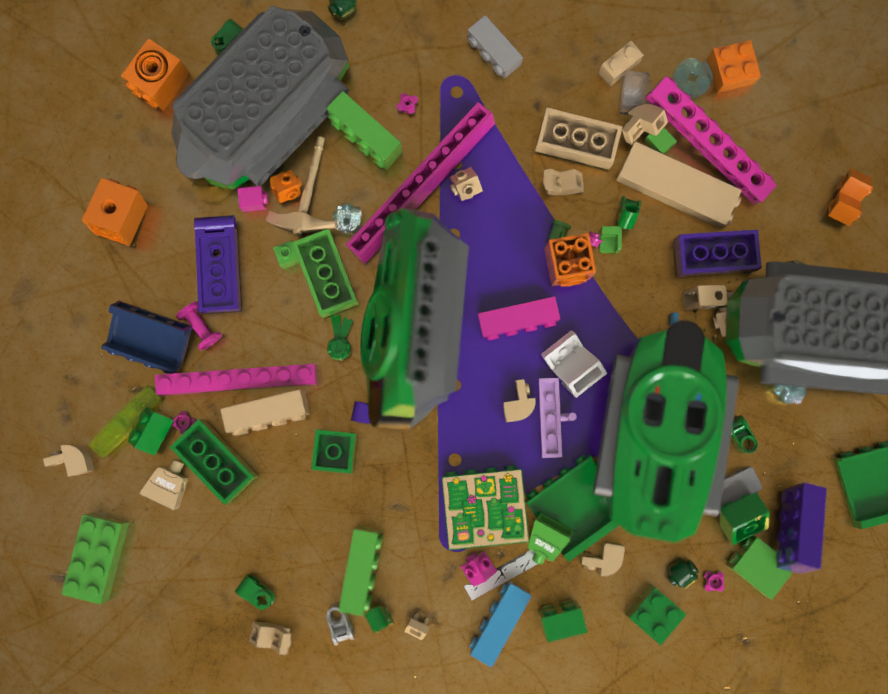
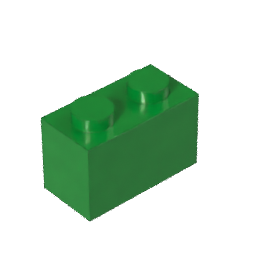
M146 406L145 410L139 415L137 425L130 432L127 442L134 448L155 456L174 420L168 415Z

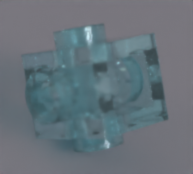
M348 203L337 206V212L333 211V220L338 222L336 230H340L343 233L359 231L361 207H353L352 204Z
M775 385L774 393L780 396L779 400L791 404L793 401L800 404L807 388Z

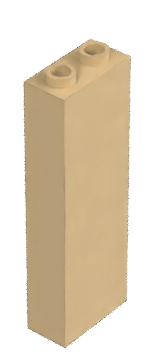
M636 141L632 145L616 179L619 183L719 229L731 223L734 216L731 213L734 207H738L742 199L739 197L742 190Z

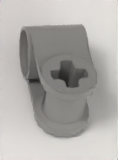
M340 603L332 604L326 615L334 645H338L339 642L347 639H355L354 630L347 613L340 612V618H334L331 614L333 610L339 611Z

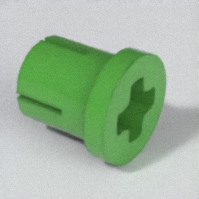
M553 220V228L548 239L566 237L568 230H571L572 226L559 220Z

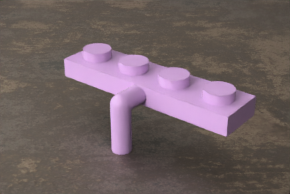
M559 378L538 379L541 458L562 457L561 421H574L577 416L575 413L560 414Z

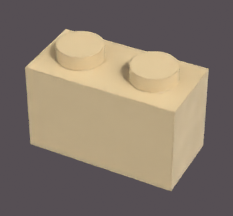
M630 41L601 65L598 73L611 87L639 65L644 55Z

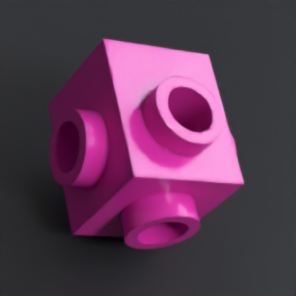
M485 551L479 554L473 552L465 558L467 562L461 566L473 587L486 582L497 572Z

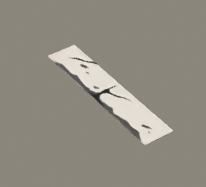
M529 550L496 568L497 572L484 583L475 587L471 583L464 586L471 600L537 565L532 560L534 552Z

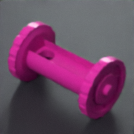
M193 302L177 313L176 318L179 321L187 319L202 340L198 345L199 349L205 350L215 344L222 337V334L220 332L212 334L196 312L198 310V302Z

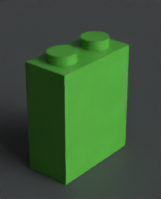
M749 537L742 542V548L739 552L731 556L728 567L762 595L772 600L793 572L777 568V552L758 537Z

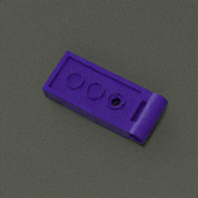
M235 215L195 218L198 311L201 313L241 311L238 237ZM217 251H220L219 256H215Z

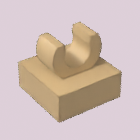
M416 613L413 619H410L404 632L423 640L429 629L426 626L429 618L426 617L424 623H420L417 620L419 614Z

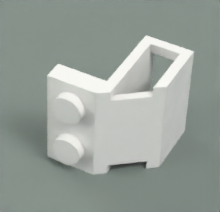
M572 330L541 354L552 372L563 381V386L576 398L607 374L600 360L583 347Z

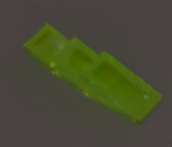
M147 385L98 433L88 446L104 459L129 436L138 423L139 415L145 410L146 406L153 409L162 401V398L156 395V392Z

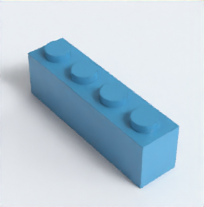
M510 580L508 584H503L499 591L501 596L498 602H493L489 609L491 613L489 618L482 621L479 627L480 634L477 638L474 636L469 645V648H471L470 655L491 668L532 597L530 592Z

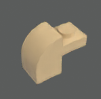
M644 104L633 108L628 112L630 121L625 124L622 132L625 141L631 145L644 131L657 136L668 123L665 110L651 104Z
M553 169L544 170L543 184L549 195H569L584 192L582 172L575 169L563 172Z
M524 379L515 381L518 400L503 403L505 422L525 419L532 413L535 407V398L527 399V395H530L529 384L525 383Z
M61 445V451L52 452L50 457L43 459L45 467L65 463L68 477L94 471L89 452L79 445Z
M602 541L600 557L580 554L579 563L589 570H596V567H598V574L600 576L612 575L622 565L625 546Z
M253 621L249 642L255 647L272 648L278 654L287 655L288 648L291 645L290 628L273 623Z

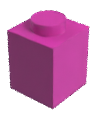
M261 186L238 188L239 208L243 212L266 210V204L269 202L268 194L264 192Z

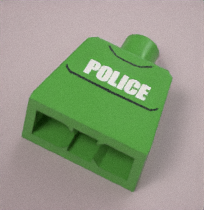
M540 513L534 523L528 548L535 552L532 560L540 565L544 563L545 559L554 561L570 541L575 531Z

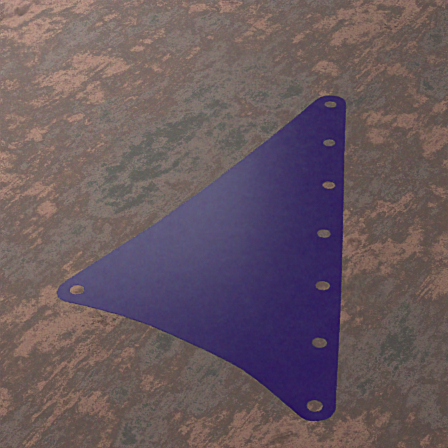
M460 75L447 77L443 80L440 87V142L478 102L484 106L473 84ZM455 86H459L463 90V95L459 98H454L450 93L451 89ZM495 124L462 159V166L458 169H453L440 183V221L449 230L453 228L459 230L460 239L469 246L457 379L461 382V388L459 391L450 393L445 402L438 404L439 539L447 550H449L442 485V476H446L445 472L457 471V474L461 475L465 474V470L477 469V473L485 472V468L497 467V471L505 470V466L516 465L517 469H522L525 495L549 478L560 475L558 472L566 466L572 467L576 464L575 460L581 455H590L592 458L599 454L614 358L616 354L630 357L638 340L614 309L593 276L582 284L561 287L560 285L551 287L544 248L549 241L548 238L553 228L552 222L555 219ZM471 167L477 174L483 191L470 199L462 201L458 195L454 196L450 185H452L450 177L458 171ZM550 297L556 298L560 320L556 322V326L545 328L544 325L537 326V330L526 332L525 329L518 330V334L507 336L506 333L500 334L498 339L489 341L487 338H482L478 313ZM571 330L577 335L583 347L600 360L607 372L605 376L577 398L563 386V381L552 372L541 355ZM559 378L560 414L575 413L577 416L574 421H561L562 457L541 458L538 379ZM524 379L525 383L529 384L530 395H527V399L535 398V407L532 413L525 419L505 422L503 403L518 400L515 381ZM456 453L461 456L462 460L458 466L449 464L448 460L451 454ZM456 549V550H450V551H452V552H462V551H464V550H466V549Z

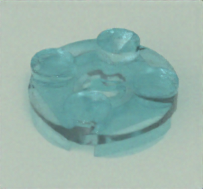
M696 58L682 61L673 73V80L677 83V87L682 92H686L691 98L703 95L710 87L713 79L710 66L704 61L703 63L698 61ZM689 74H692V76H697L695 82H692L688 79L690 77Z

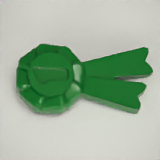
M331 315L334 338L328 342L327 353L333 360L343 361L351 353V345L346 338L353 325V320H348L344 317L341 327V315Z

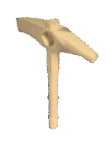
M318 137L314 146L315 149L298 212L278 214L269 210L265 221L277 227L293 231L292 233L297 236H301L302 233H312L338 226L337 220H323L307 214L325 138Z

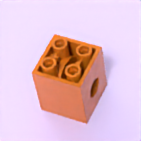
M148 38L121 77L126 81L124 85L131 89L134 95L139 98L143 97L153 108L159 107L164 111L190 73L180 59Z
M101 178L82 221L93 234L130 246L148 204L136 187L131 185L126 187L120 185L114 179L106 180Z
M589 233L551 239L546 244L544 251L551 287L558 285L567 287L582 284L590 280L596 273Z

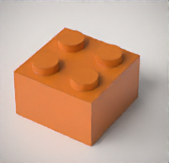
M751 40L714 48L707 57L717 93L754 85L761 77Z

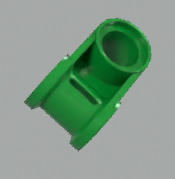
M228 19L211 38V45L215 49V53L219 55L244 28L234 20Z
M622 195L618 206L617 221L620 227L624 229L634 228L640 213L642 200L634 201Z
M739 415L733 421L730 439L739 453H753L758 448L757 439L753 435L746 419ZM745 439L748 440L750 443V448L748 450H746L743 447V441Z
M246 574L235 590L237 595L260 610L268 608L275 601V595L272 590L251 574ZM266 595L267 602L262 603V596Z
M378 606L364 614L373 633H378L389 625L394 624L392 616L386 607Z

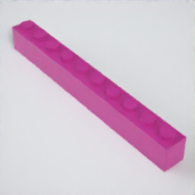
M478 102L346 244L348 249L366 264L382 246L386 217L401 208L416 210L495 124L493 114Z

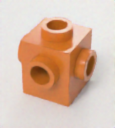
M292 170L280 172L270 178L271 190L279 204L287 200H293L300 195L302 183Z

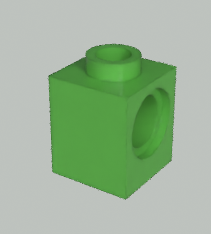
M292 241L273 247L279 265L283 269L300 263Z

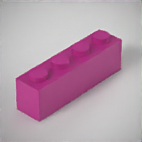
M555 297L478 313L482 338H487L488 341L498 339L500 334L506 333L507 336L516 335L518 330L525 329L526 332L537 330V326L544 325L545 328L556 326V322L560 320Z

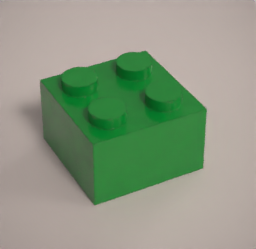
M315 429L311 470L352 474L354 472L358 434Z
M757 492L743 495L738 501L728 502L721 507L720 527L733 546L768 529L770 511Z
M650 584L625 615L661 646L687 614Z
M565 600L559 606L546 605L541 607L542 610L538 611L543 634L548 643L588 633L582 608L576 601Z

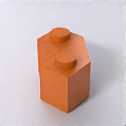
M850 168L838 185L837 191L839 192L835 200H832L829 205L828 216L848 226L854 220L857 221L862 214L861 201L865 196L868 197L873 190L872 178Z

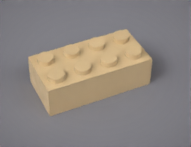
M546 108L535 151L610 170L614 163L623 126Z
M303 390L291 391L221 409L226 433H232L233 436L249 433L248 429H252V431L264 430L268 428L267 425L272 424V426L287 424L289 419L292 421L304 420L306 415L311 414L306 392Z

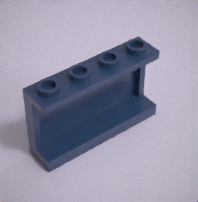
M117 301L110 305L109 313L113 314L107 341L102 344L101 349L106 350L112 355L126 357L129 361H138L146 367L160 369L166 374H175L182 369L192 330L191 325L122 301Z

